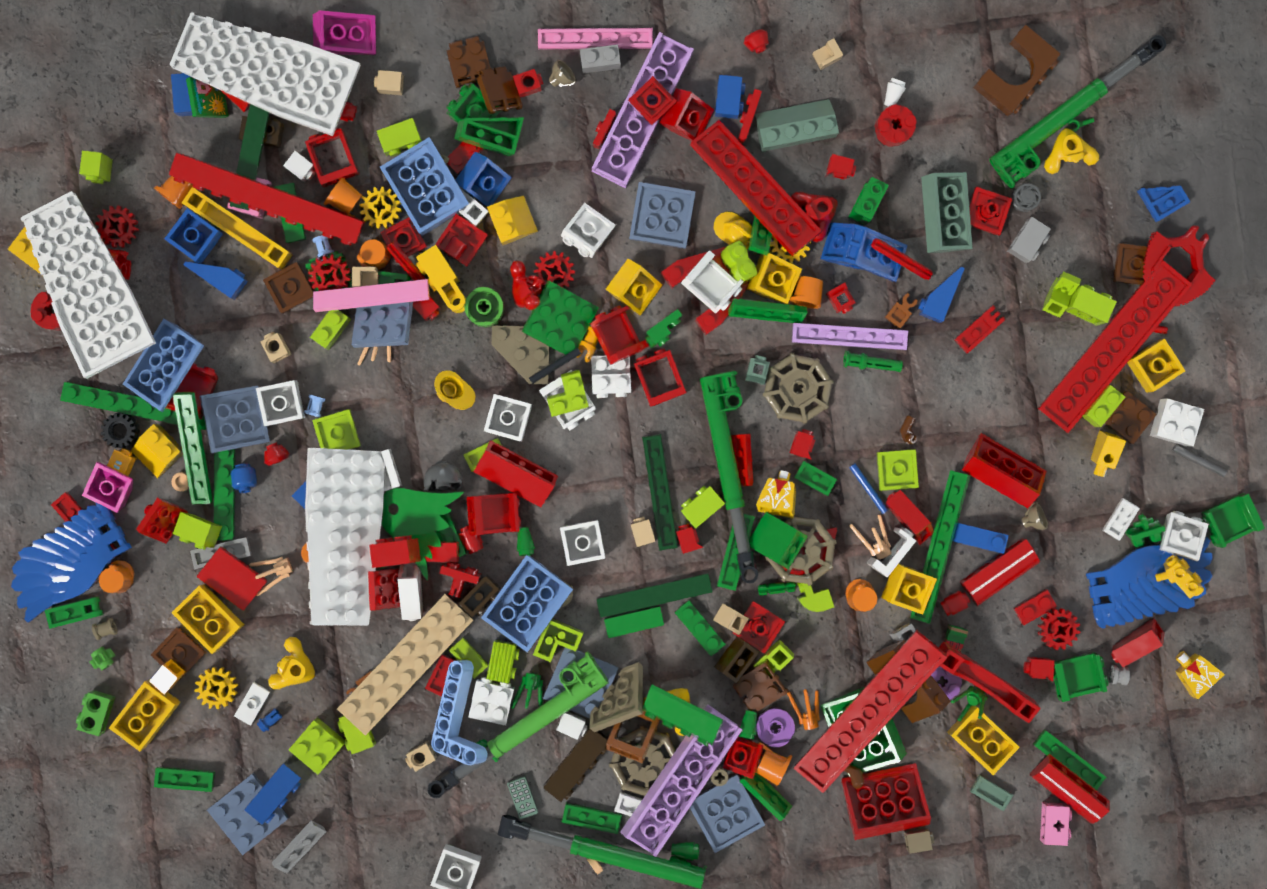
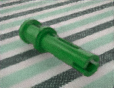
M847 350L844 353L843 367L845 368L852 366L859 367L860 370L874 368L896 372L902 371V360L870 357L865 353L855 354Z

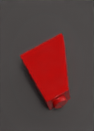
M901 490L897 493L893 492L888 496L886 501L887 507L900 523L914 534L913 538L919 545L933 535L934 531L931 522Z
M1153 617L1113 645L1112 658L1116 663H1120L1122 667H1125L1163 646L1165 632Z

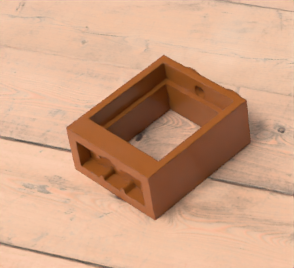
M644 711L643 714L637 716L652 722L641 749L617 740L616 736L622 722L615 724L606 743L607 750L643 764L659 726L660 719L652 720L645 716L646 712Z

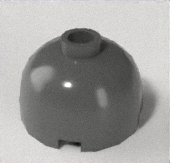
M447 461L436 462L435 465H432L426 471L424 476V490H429V493H450L449 490L456 489L457 492L463 487L461 472L456 466L447 463Z

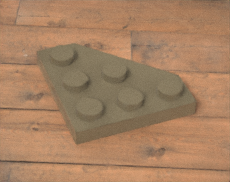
M492 326V346L529 384H532L529 377L549 365V346L523 333L524 326ZM549 374L534 384L548 385Z
M639 662L620 671L618 674L620 678L614 686L611 684L602 696L604 699L598 708L595 706L590 712V729L593 732L643 714V666Z

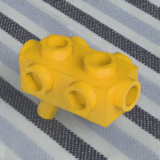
M1172 555L1166 559L1164 563L1166 572L1155 574L1157 582L1169 579L1172 584L1176 582L1190 599L1204 591L1200 576L1196 572L1192 573L1189 570V564L1184 559H1179L1177 555Z

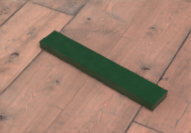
M250 104L236 174L256 181L270 112ZM230 201L231 207L249 210V204L241 202V205Z
M661 434L642 437L659 551L678 548Z
M707 573L601 597L596 600L600 618L712 593L709 574Z

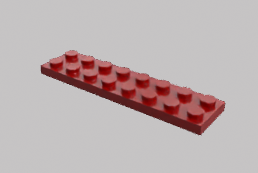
M720 120L691 141L690 146L792 257L822 232Z

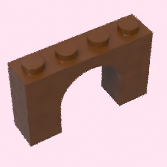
M1026 24L1009 44L1028 60L1030 65L1028 81L1021 85H1010L988 69L973 87L1007 116L1012 113L1016 114L1023 106L1021 104L1022 100L1030 98L1035 92L1033 87L1037 83L1040 85L1047 77L1046 71L1048 69L1052 70L1058 64L1057 58L1061 54Z
M904 639L877 651L866 662L875 675L906 642ZM931 675L917 690V695L911 697L901 709L911 723H915L941 713L951 700Z

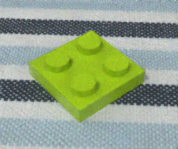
M350 409L312 420L320 448L350 450L361 446Z
M916 450L876 452L879 491L919 488Z

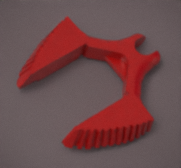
M1197 225L1191 226L1184 235L1167 238L1157 231L1153 232L1147 243L1148 246L1146 247L1147 250L1145 251L1146 254L1143 262L1144 281H1147L1172 247L1180 246L1190 254L1193 271L1187 280L1193 285L1175 306L1188 304L1189 301L1191 302L1196 297H1200L1199 295L1206 293L1209 290L1208 288L1216 281L1206 271L1203 262V250L1209 240V235L1207 233L1204 234L1198 241L1196 239V232L1199 226Z

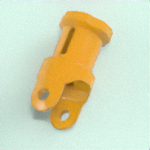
M590 326L584 341H581L578 347L581 354L576 357L579 358L583 351L587 350L585 362L591 360L598 343V339Z

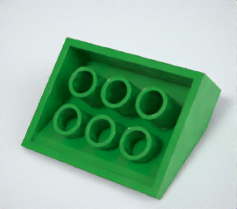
M865 687L820 705L829 727ZM892 718L850 764L860 768L862 772L900 762L906 756L907 752Z

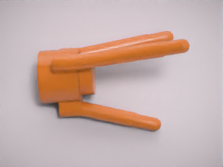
M804 689L807 712H804L803 716L791 692H788L787 695L798 716L799 724H803L805 730L818 728V721L820 720L819 691H815L814 714V711H811L808 691Z

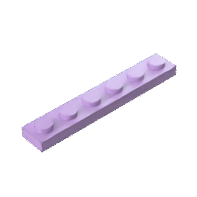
M793 323L792 343L907 350L908 331Z

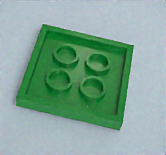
M548 280L539 297L540 304L536 309L532 310L522 332L566 355L579 347L599 307Z

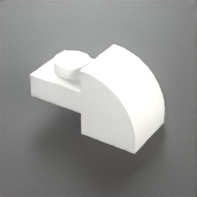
M461 189L469 205L459 211V213L474 226H477L489 211Z

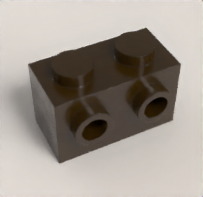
M242 116L239 133L241 141H243L247 116ZM269 117L263 146L281 148L284 125L279 122V119Z
M486 575L459 605L471 617L475 614L479 616L487 608L485 604L489 600L494 601L501 587Z
M736 636L714 667L737 683L759 652Z

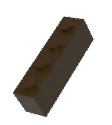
M589 727L544 783L543 789L560 802L564 798L568 800L574 792L572 788L575 784L580 785L586 777L584 775L588 768L591 770L598 762L596 760L600 753L603 755L607 751L606 743L608 737L600 731L593 732Z

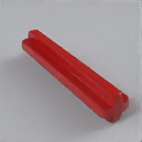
M394 241L387 245V250L413 281L426 279Z

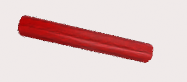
M877 238L873 240L871 244L873 249L925 280L931 279L933 272L884 241Z

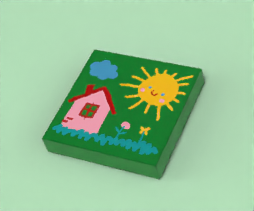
M193 77L186 79L193 117H229L225 94L221 90Z

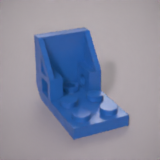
M831 223L820 259L854 269L866 270L887 280L897 282L901 265L873 249L871 244L877 238L905 254L908 245L864 226Z

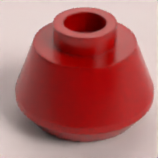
M763 29L757 30L744 38L743 44L751 52L759 54L767 49L766 46L769 44L768 32Z
M277 442L266 446L267 450L264 451V463L268 466L288 459L290 454L282 444L278 445Z

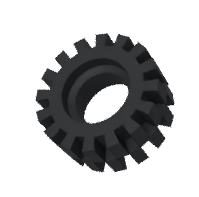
M115 413L109 415L108 419H104V425H101V429H103L101 435L104 436L102 439L107 442V445L114 448L129 447L130 444L135 443V439H138L137 433H139L137 427L139 425L128 414ZM118 423L124 424L127 428V433L123 438H117L113 433V428Z

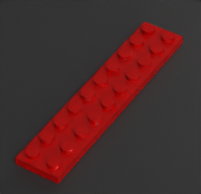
M1162 260L1147 281H1143L1037 409L1066 433H1069L1193 284Z
M916 630L796 763L793 769L824 793L947 658V654Z

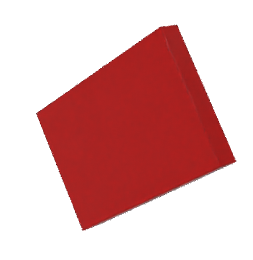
M222 546L217 549L196 576L243 611L267 582V579L264 577L256 579L255 576L259 575V573Z

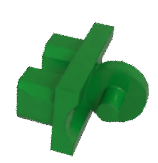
M1141 514L1138 516L1139 521L1133 522L1134 526L1129 527L1125 532L1130 538L1132 545L1138 548L1145 544L1144 538L1148 536L1151 542L1161 541L1162 532H1165V526L1161 525L1157 519L1153 520L1152 517L1146 519L1145 515Z

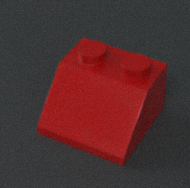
M676 88L672 96L677 102L661 117L659 123L670 131L692 141L703 133L714 109L692 92Z

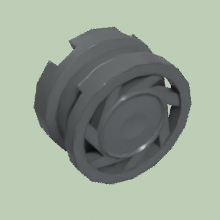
M1032 184L1019 186L1012 193V205L1020 212H1028L1035 209L1041 201L1040 190Z

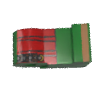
M949 624L944 642L961 652L968 630Z

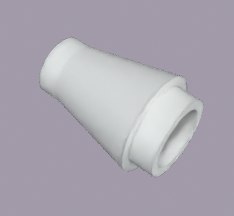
M891 78L887 84L884 105L890 107L898 102L906 89L905 82Z

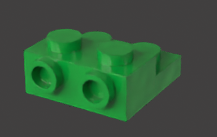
M465 84L458 92L460 94L459 98L456 101L453 99L446 107L448 109L446 114L457 124L459 120L464 118H496L500 111H496L494 114H489L482 92L474 84H469L468 86Z
M678 309L646 332L645 335L647 337L645 340L651 348L656 345L661 347L669 341L671 332L668 327L673 329L681 322L682 314Z

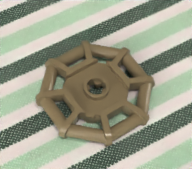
M790 353L788 357L768 368L769 372L763 397L767 399L777 414L778 419L784 418L806 424L808 420L829 408L828 402L834 382L819 362L820 359ZM796 363L810 365L811 367L809 370L798 369ZM792 364L791 371L784 375L779 373L780 370ZM814 368L823 382H817L813 376L812 371ZM775 376L780 378L779 388L776 391H772ZM795 383L803 385L802 393L794 392ZM819 386H824L820 401L816 398ZM773 395H780L785 403L783 408L780 407ZM813 401L818 404L816 407L805 413L804 407H806ZM789 406L800 408L801 414L786 410Z
M794 516V519L789 518L785 523L797 530V525L812 527L810 532L800 531L808 536L803 544L806 548V554H797L787 571L768 557L765 558L766 561L770 562L783 582L804 583L810 586L826 572L832 571L834 549L837 542L821 524V520ZM815 530L819 532L826 542L820 543L813 535ZM827 547L826 558L823 561L820 559L821 548ZM817 563L820 564L821 567L810 575L808 569ZM792 569H799L804 571L805 576L790 574Z
M640 726L639 729L621 738L618 737L617 740L628 743L641 736V742L635 745V747L641 749L649 729ZM656 731L654 739L660 741L657 744L651 743L646 754L650 764L645 767L642 766V763L627 757L625 761H619L621 755L613 754L609 767L612 768L620 783V789L643 796L647 794L650 789L649 782L655 780L660 775L665 762H668L676 751L669 738V734ZM663 744L665 745L670 757H664V755L662 754L660 747ZM620 766H626L630 774L627 780ZM636 779L645 782V788L631 784V781Z

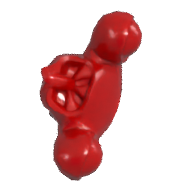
M794 192L790 197L799 207L805 206L806 214L822 230L812 241H823L829 224L837 210L838 201L829 196Z
M516 260L510 266L513 277V300L520 308L534 310L540 304L538 295L542 292L544 281L535 275L526 277L524 263Z

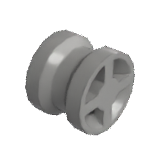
M1111 665L1109 670L1110 684L1121 683L1122 685H1128L1130 679L1129 667L1118 668L1116 665Z

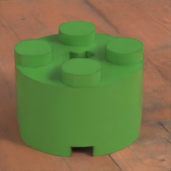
M480 287L473 290L467 296L464 309L472 323L479 327H491L502 319L504 302L493 289ZM483 303H486L487 306H489V308L486 309V312H483V310L480 309V307L483 306Z

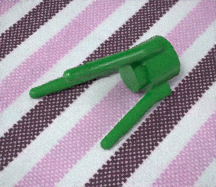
M526 672V676L522 677V682L511 705L512 709L515 708L524 686L528 689L525 708L529 707L532 690H536L537 687L538 707L543 705V680H540L541 675Z
M970 685L967 690L951 700L953 704L967 695L968 704L960 714L959 722L971 706L980 704L978 718L981 719L983 715L985 701L988 697L983 690L977 686L973 687Z

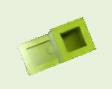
M1063 271L1060 277H1056L1051 285L1042 310L1060 318L1068 308L1071 295L1080 285L1081 279Z
M797 583L800 593L804 592V595L797 598L806 609L813 612H822L834 608L828 588L813 592L811 585Z
M779 640L768 649L754 666L768 660V665L775 673L777 670L780 671L794 658V653ZM764 667V669H765L766 672L769 674V676H771V674H770L769 671L766 669V667Z

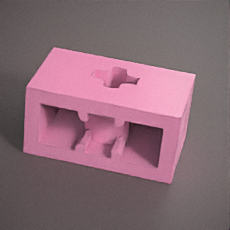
M1042 802L1040 841L1043 844L1068 846V840L1071 839L1069 821L1072 820V811L1065 803Z

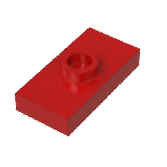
M609 109L604 121L599 122L595 130L598 133L593 141V147L601 148L616 118L615 111Z
M442 653L425 689L442 697L449 665L457 660Z

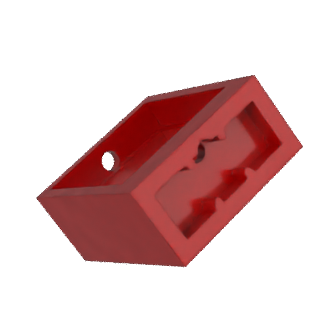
M336 127L333 136L315 134L305 141L320 184L324 188L338 183L341 178L347 180L360 175L345 133L341 128L338 129ZM340 138L350 166L324 175L314 148Z
M665 348L654 352L655 356L648 358L645 355L637 358V363H634L650 407L686 394L671 351H666ZM667 357L678 388L652 398L640 367Z

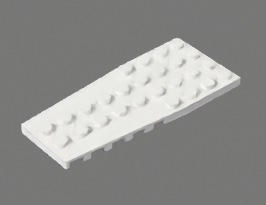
M193 12L189 15L170 62V66L177 71L278 117L331 136L335 133L361 66L359 62L285 37H275L270 33L253 31L248 27L242 28L225 21L224 23L208 16H198Z
M69 192L21 217V221L24 222L27 230V238L31 241L34 249L32 252L38 260L39 271L45 279L47 293L50 294L53 301L51 304L59 326L84 378L88 379L156 344L129 285L75 193Z
M308 448L305 515L306 532H308L307 551L309 562H307L309 570L308 589H310L309 609H311V625H369L371 610L369 606L368 571H376V568H372L369 545L376 544L375 540L380 538L383 513L385 462L381 451Z

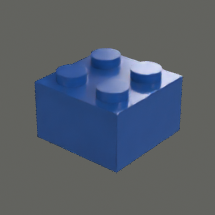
M187 208L164 239L193 261L202 264L223 233L194 211Z

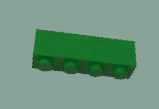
M651 685L643 705L646 717L652 720L658 718L663 721L662 724L670 729L676 727L680 729L679 733L689 738L692 735L698 738L697 742L704 746L710 744L713 746L723 726V719Z

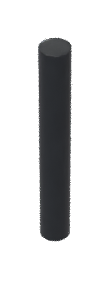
M578 347L529 377L531 383H536L579 356L581 352Z

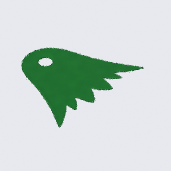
M404 488L391 489L383 495L381 525L393 538L410 535L412 539L418 538L421 561L415 563L428 581L425 556L432 559L428 545L441 547L440 539L435 531L444 530L449 527L448 523L440 515L451 512L452 510L445 506L458 499L464 492L429 493ZM392 503L396 504L399 508L398 513L395 515L389 512V506Z

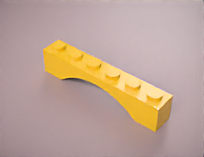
M193 187L182 201V204L281 270L285 268L293 256L292 253Z

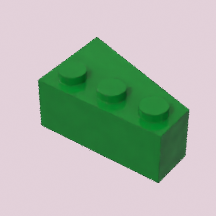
M524 117L464 118L458 122L454 139L505 156H511L515 154Z

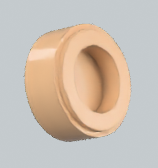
M179 472L173 476L172 486L175 490L187 491L189 489L185 472Z
M587 858V861L597 875L603 871L598 861Z

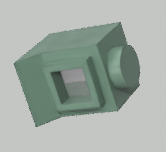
M755 355V358H750L745 381L765 385L770 362L766 361V357Z

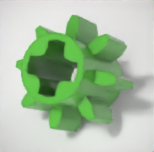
M101 647L91 654L92 660L89 662L94 669L100 668L103 671L114 663L112 658L115 654L111 648L105 650L104 647Z

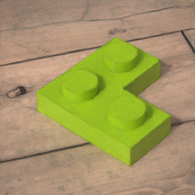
M576 370L561 374L565 392L547 397L552 417L589 407L580 371Z

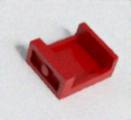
M619 305L611 309L609 314L602 312L595 316L596 320L590 324L610 365L649 347L646 340L639 341L626 315V311L630 309L629 306L621 308Z
M193 363L175 393L194 392L198 416L202 420L203 412L199 396L212 394L219 378L212 368L197 367V364ZM172 396L171 400L165 408L175 411L174 399Z
M517 493L467 497L469 535L519 532L521 519L518 516L520 502Z

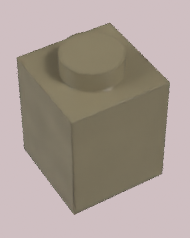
M927 827L904 830L906 849L910 854L933 850L934 836Z

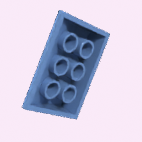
M430 137L380 166L405 211L422 236L437 228L469 205Z
M166 319L162 320L153 335L156 344L144 349L123 382L124 386L161 412L164 411L204 347L190 333Z
M526 555L481 618L528 653L573 589L530 555Z

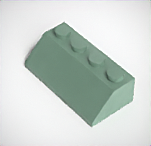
M829 99L754 114L762 152L834 138L839 134L836 115Z
M932 173L921 177L927 253L973 249L967 173Z

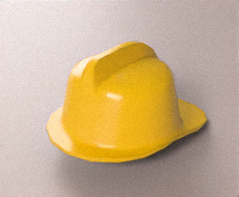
M724 212L718 215L714 221L715 234L728 245L741 241L748 250L752 225L733 212Z
M447 370L440 372L436 376L434 385L440 400L459 410L472 407L475 403V392L458 374Z

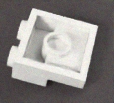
M584 203L564 228L561 237H563V242L568 246L574 245L579 249L578 252L583 257L589 256L592 258L616 225Z
M606 355L592 356L593 395L597 394V398H608V394H616V397H627V393H631L630 357L610 365Z
M1178 511L1167 514L1164 523L1165 532H1162L1164 534L1159 550L1199 561L1209 524L1204 523L1201 518L1185 517L1184 513Z
M487 677L477 679L468 717L506 726L515 687H512L511 683H494L492 680L486 679Z

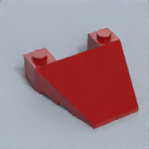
M726 247L712 250L711 252L715 255L712 260L729 274V269L721 259V252ZM707 252L677 260L661 272V275L671 289H674L685 279ZM749 282L740 285L742 290L738 293L736 297L731 296L729 298V301L731 303L733 299L741 298L743 293L746 291ZM731 303L724 311L720 309L717 313H714L709 308L695 319V322L705 335H708L724 322L728 316V309Z

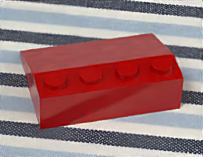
M916 763L863 774L864 784L859 789L853 787L851 777L841 779L854 840L930 825L931 816Z

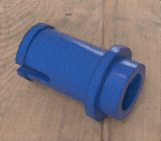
M274 708L263 719L260 718L257 725L263 732L269 731L270 727L283 717Z

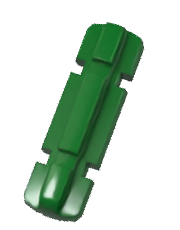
M790 581L786 583L768 584V586L766 584L758 586V593L761 596L767 595V593L778 594L785 593V591L794 592L796 590L795 582Z

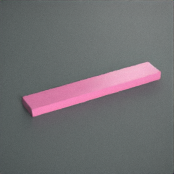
M653 28L538 29V50L586 49L617 44L619 49H651L653 46Z
M428 279L313 292V309L315 312L429 300Z

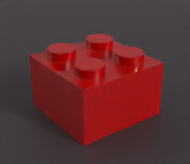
M411 535L394 537V541L393 538L375 540L376 544L369 545L372 568L421 561L418 538L412 539Z

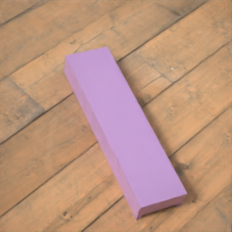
M659 32L592 166L593 173L626 189L661 119L660 117L651 125L631 105L628 99L652 76L673 95L693 54V48H689ZM652 95L647 98V102L650 105H655L658 99Z
M708 704L704 710L723 719V726L713 746L710 744L708 746L697 742L698 738L692 735L690 738L685 736L620 832L625 838L630 839L655 857L742 731L736 723Z

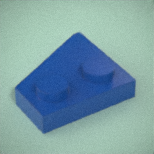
M1181 186L1141 188L1137 191L1155 222L1160 221L1190 203Z

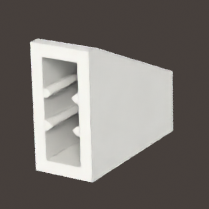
M416 563L401 564L398 574V588L402 620L415 621L422 618L423 612L421 571Z

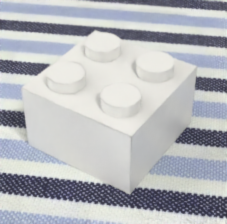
M297 380L256 388L264 426L305 418Z
M494 394L484 431L522 442L532 404Z
M1160 399L1150 436L1183 446H1194L1204 409L1171 399Z
M598 520L560 527L567 566L605 559Z
M445 844L430 886L439 889H471L482 856Z

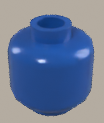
M250 464L236 465L231 471L232 488L239 490V493L251 492V489L257 485L255 468L251 467Z

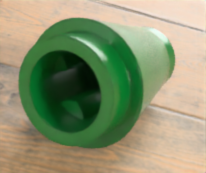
M519 528L517 536V552H519V556L533 555L535 546L529 528Z
M746 710L739 727L742 729L739 737L754 740V736L757 735V712Z
M695 842L672 844L671 855L691 861L694 859L698 860L699 844H695Z

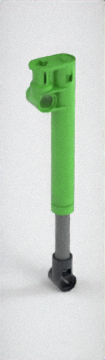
M587 651L585 652V657L564 667L559 675V679L565 687L564 691L497 735L495 739L493 738L487 742L488 746L485 748L487 750V759L485 762L474 765L462 763L455 769H449L428 785V794L432 798H440L443 794L461 783L460 780L490 759L501 757L504 753H507L609 684L607 677L593 656ZM571 671L574 678L572 680L566 679L564 672ZM439 784L442 787V791H435L433 785Z

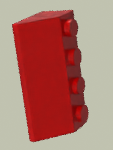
M980 433L962 468V471L1026 508H1029L1040 496L1047 472Z

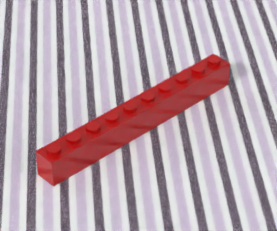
M182 153L175 154L169 175L173 176V180L182 184H185V181L192 183V187L201 191L204 188L211 190V194L220 198L223 195L230 197L229 201L239 205H241V202L249 204V209L258 212L260 209L265 210L268 216L278 218V216L284 217L287 223L293 225L297 223L303 224L306 230L315 232V230L322 231L323 236L331 239L334 236L341 238L340 242L350 246L352 243H358L365 221Z

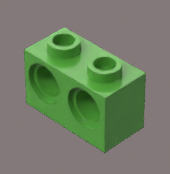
M95 690L85 694L82 700V705H84L82 713L80 712L76 719L78 724L76 730L95 736L104 734L115 696ZM94 699H98L100 701V708H97L94 705ZM89 717H91V718L94 719V721H95V725H94V726L89 725V723H88V718H89Z

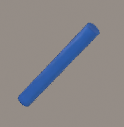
M855 463L849 467L881 513L887 512L889 509Z

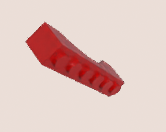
M943 641L939 646L947 654V658L941 663L940 667L977 686L1021 719L1030 723L1041 709L1033 698Z

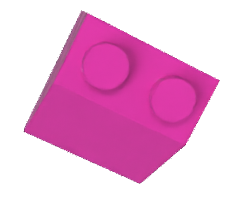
M96 462L82 496L118 513L125 507L132 492L133 479L100 462Z

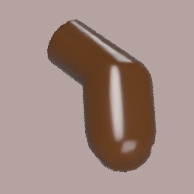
M908 415L900 428V433L905 443L914 444L917 441V437L911 428L916 419Z
M849 764L844 772L850 774L853 787L859 789L864 784L862 771L860 768Z

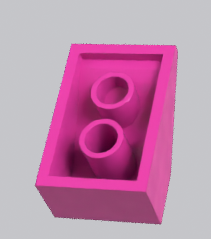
M320 10L313 14V46L337 55H375V15Z

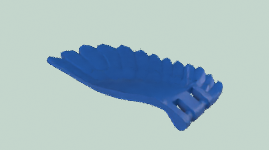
M98 503L96 505H89L87 509L78 511V515L72 516V521L64 522V527L55 528L56 533H47L44 535L45 539L34 540L32 547H24L18 552L21 559L12 567L16 577L12 581L11 587L14 591L22 592L17 597V606L19 609L27 607L25 612L26 622H31L49 607L88 591L94 586L100 574L116 556L132 548L131 544L125 540V534L121 527L117 526L116 518L110 509ZM108 524L110 531L103 534L100 527ZM117 541L120 547L113 550L110 544Z
M1205 537L1199 561L1177 555L1179 559H1184L1189 564V570L1192 573L1196 572L1202 579L1201 585L1204 591L1198 596H1193L1191 599L1176 582L1172 584L1169 579L1157 582L1155 574L1166 572L1164 568L1166 559L1172 555L1175 556V554L1159 550L1161 545L1136 549L1103 571L1086 573V578L1089 579L1090 583L1088 588L1090 598H1093L1094 605H1092L1097 625L1104 629L1106 625L1114 627L1115 624L1125 625V622H1133L1134 618L1143 619V615L1152 617L1153 613L1162 615L1165 614V611L1177 612L1179 607L1186 609L1194 607V599L1201 598L1206 594L1204 584L1208 583L1212 578L1211 571L1204 568L1210 565L1213 558L1212 553L1204 552L1210 543L1209 538ZM1104 577L1106 584L1098 585L1097 578ZM1108 596L1110 603H1101L1100 597Z

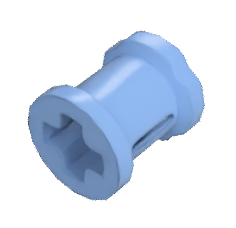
M323 235L312 239L319 253L317 256L323 258V254L328 256L327 254L334 252L331 249L329 238Z
M309 394L310 400L304 413L321 417L320 411L325 399Z

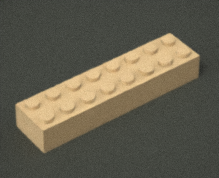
M444 594L337 710L366 736L467 628L473 619L450 597Z

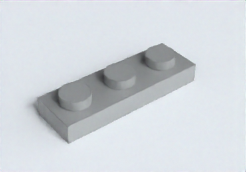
M248 537L216 544L214 548L206 547V550H191L194 569L203 568L220 546L238 559L252 556Z
M311 820L272 862L274 868L287 874L327 832L325 828Z

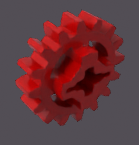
M117 205L115 210L113 206H109V211L103 209L104 215L97 216L100 222H95V225L99 226L97 232L101 234V239L105 240L104 244L108 246L111 244L114 248H117L119 244L123 248L125 246L124 242L131 244V237L136 239L133 233L134 231H139L134 226L138 224V221L133 220L135 214L129 213V209L124 208L122 211V207ZM120 214L123 217L116 218L113 215ZM115 223H118V224H119V225H118V228H119L118 230H119V231L115 230V229H116ZM118 235L120 239H111L110 237Z
M553 251L552 256L546 252L545 259L541 256L539 257L541 263H535L538 270H534V274H538L537 277L544 281L542 287L546 285L548 280L554 283L559 279L564 281L557 285L562 288L563 286L570 287L568 281H574L571 275L575 274V271L570 269L574 264L568 263L570 260L569 256L564 259V253L561 252L557 256L556 251ZM550 260H555V262L550 265L545 264ZM562 263L566 265L567 273L562 271ZM555 268H557L560 274H555L554 277H552V274L549 270H554ZM542 271L547 273V281L543 279Z
M323 254L322 260L316 257V263L312 262L310 265L313 269L308 271V274L312 275L308 279L309 282H314L312 288L318 287V291L347 288L348 283L346 281H350L351 276L346 275L350 273V268H345L347 262L341 263L340 256L334 259V254H331L330 258ZM338 268H340L342 272V277L340 274H338ZM333 270V275L326 280V274ZM317 275L321 277V282H319Z
M1052 608V613L1046 611L1047 617H1041L1040 619L1043 623L1038 624V627L1042 628L1038 632L1039 635L1043 636L1041 641L1047 642L1046 646L1050 648L1053 646L1055 650H1058L1059 646L1065 650L1066 644L1072 647L1071 641H1077L1078 639L1075 635L1080 634V631L1076 630V627L1080 626V623L1075 622L1077 617L1072 615V612L1069 610L1065 612L1063 608H1060L1059 611ZM1056 617H1065V619L1058 620ZM1061 638V641H1054L1053 639Z

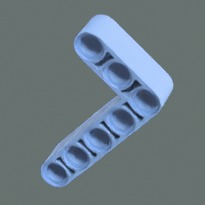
M458 660L451 662L448 668L431 745L437 753L466 765H474L486 761L487 750L479 744L458 736L474 671L471 661Z

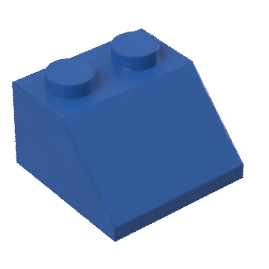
M474 152L455 181L468 195L488 207L495 203L512 177L487 157Z

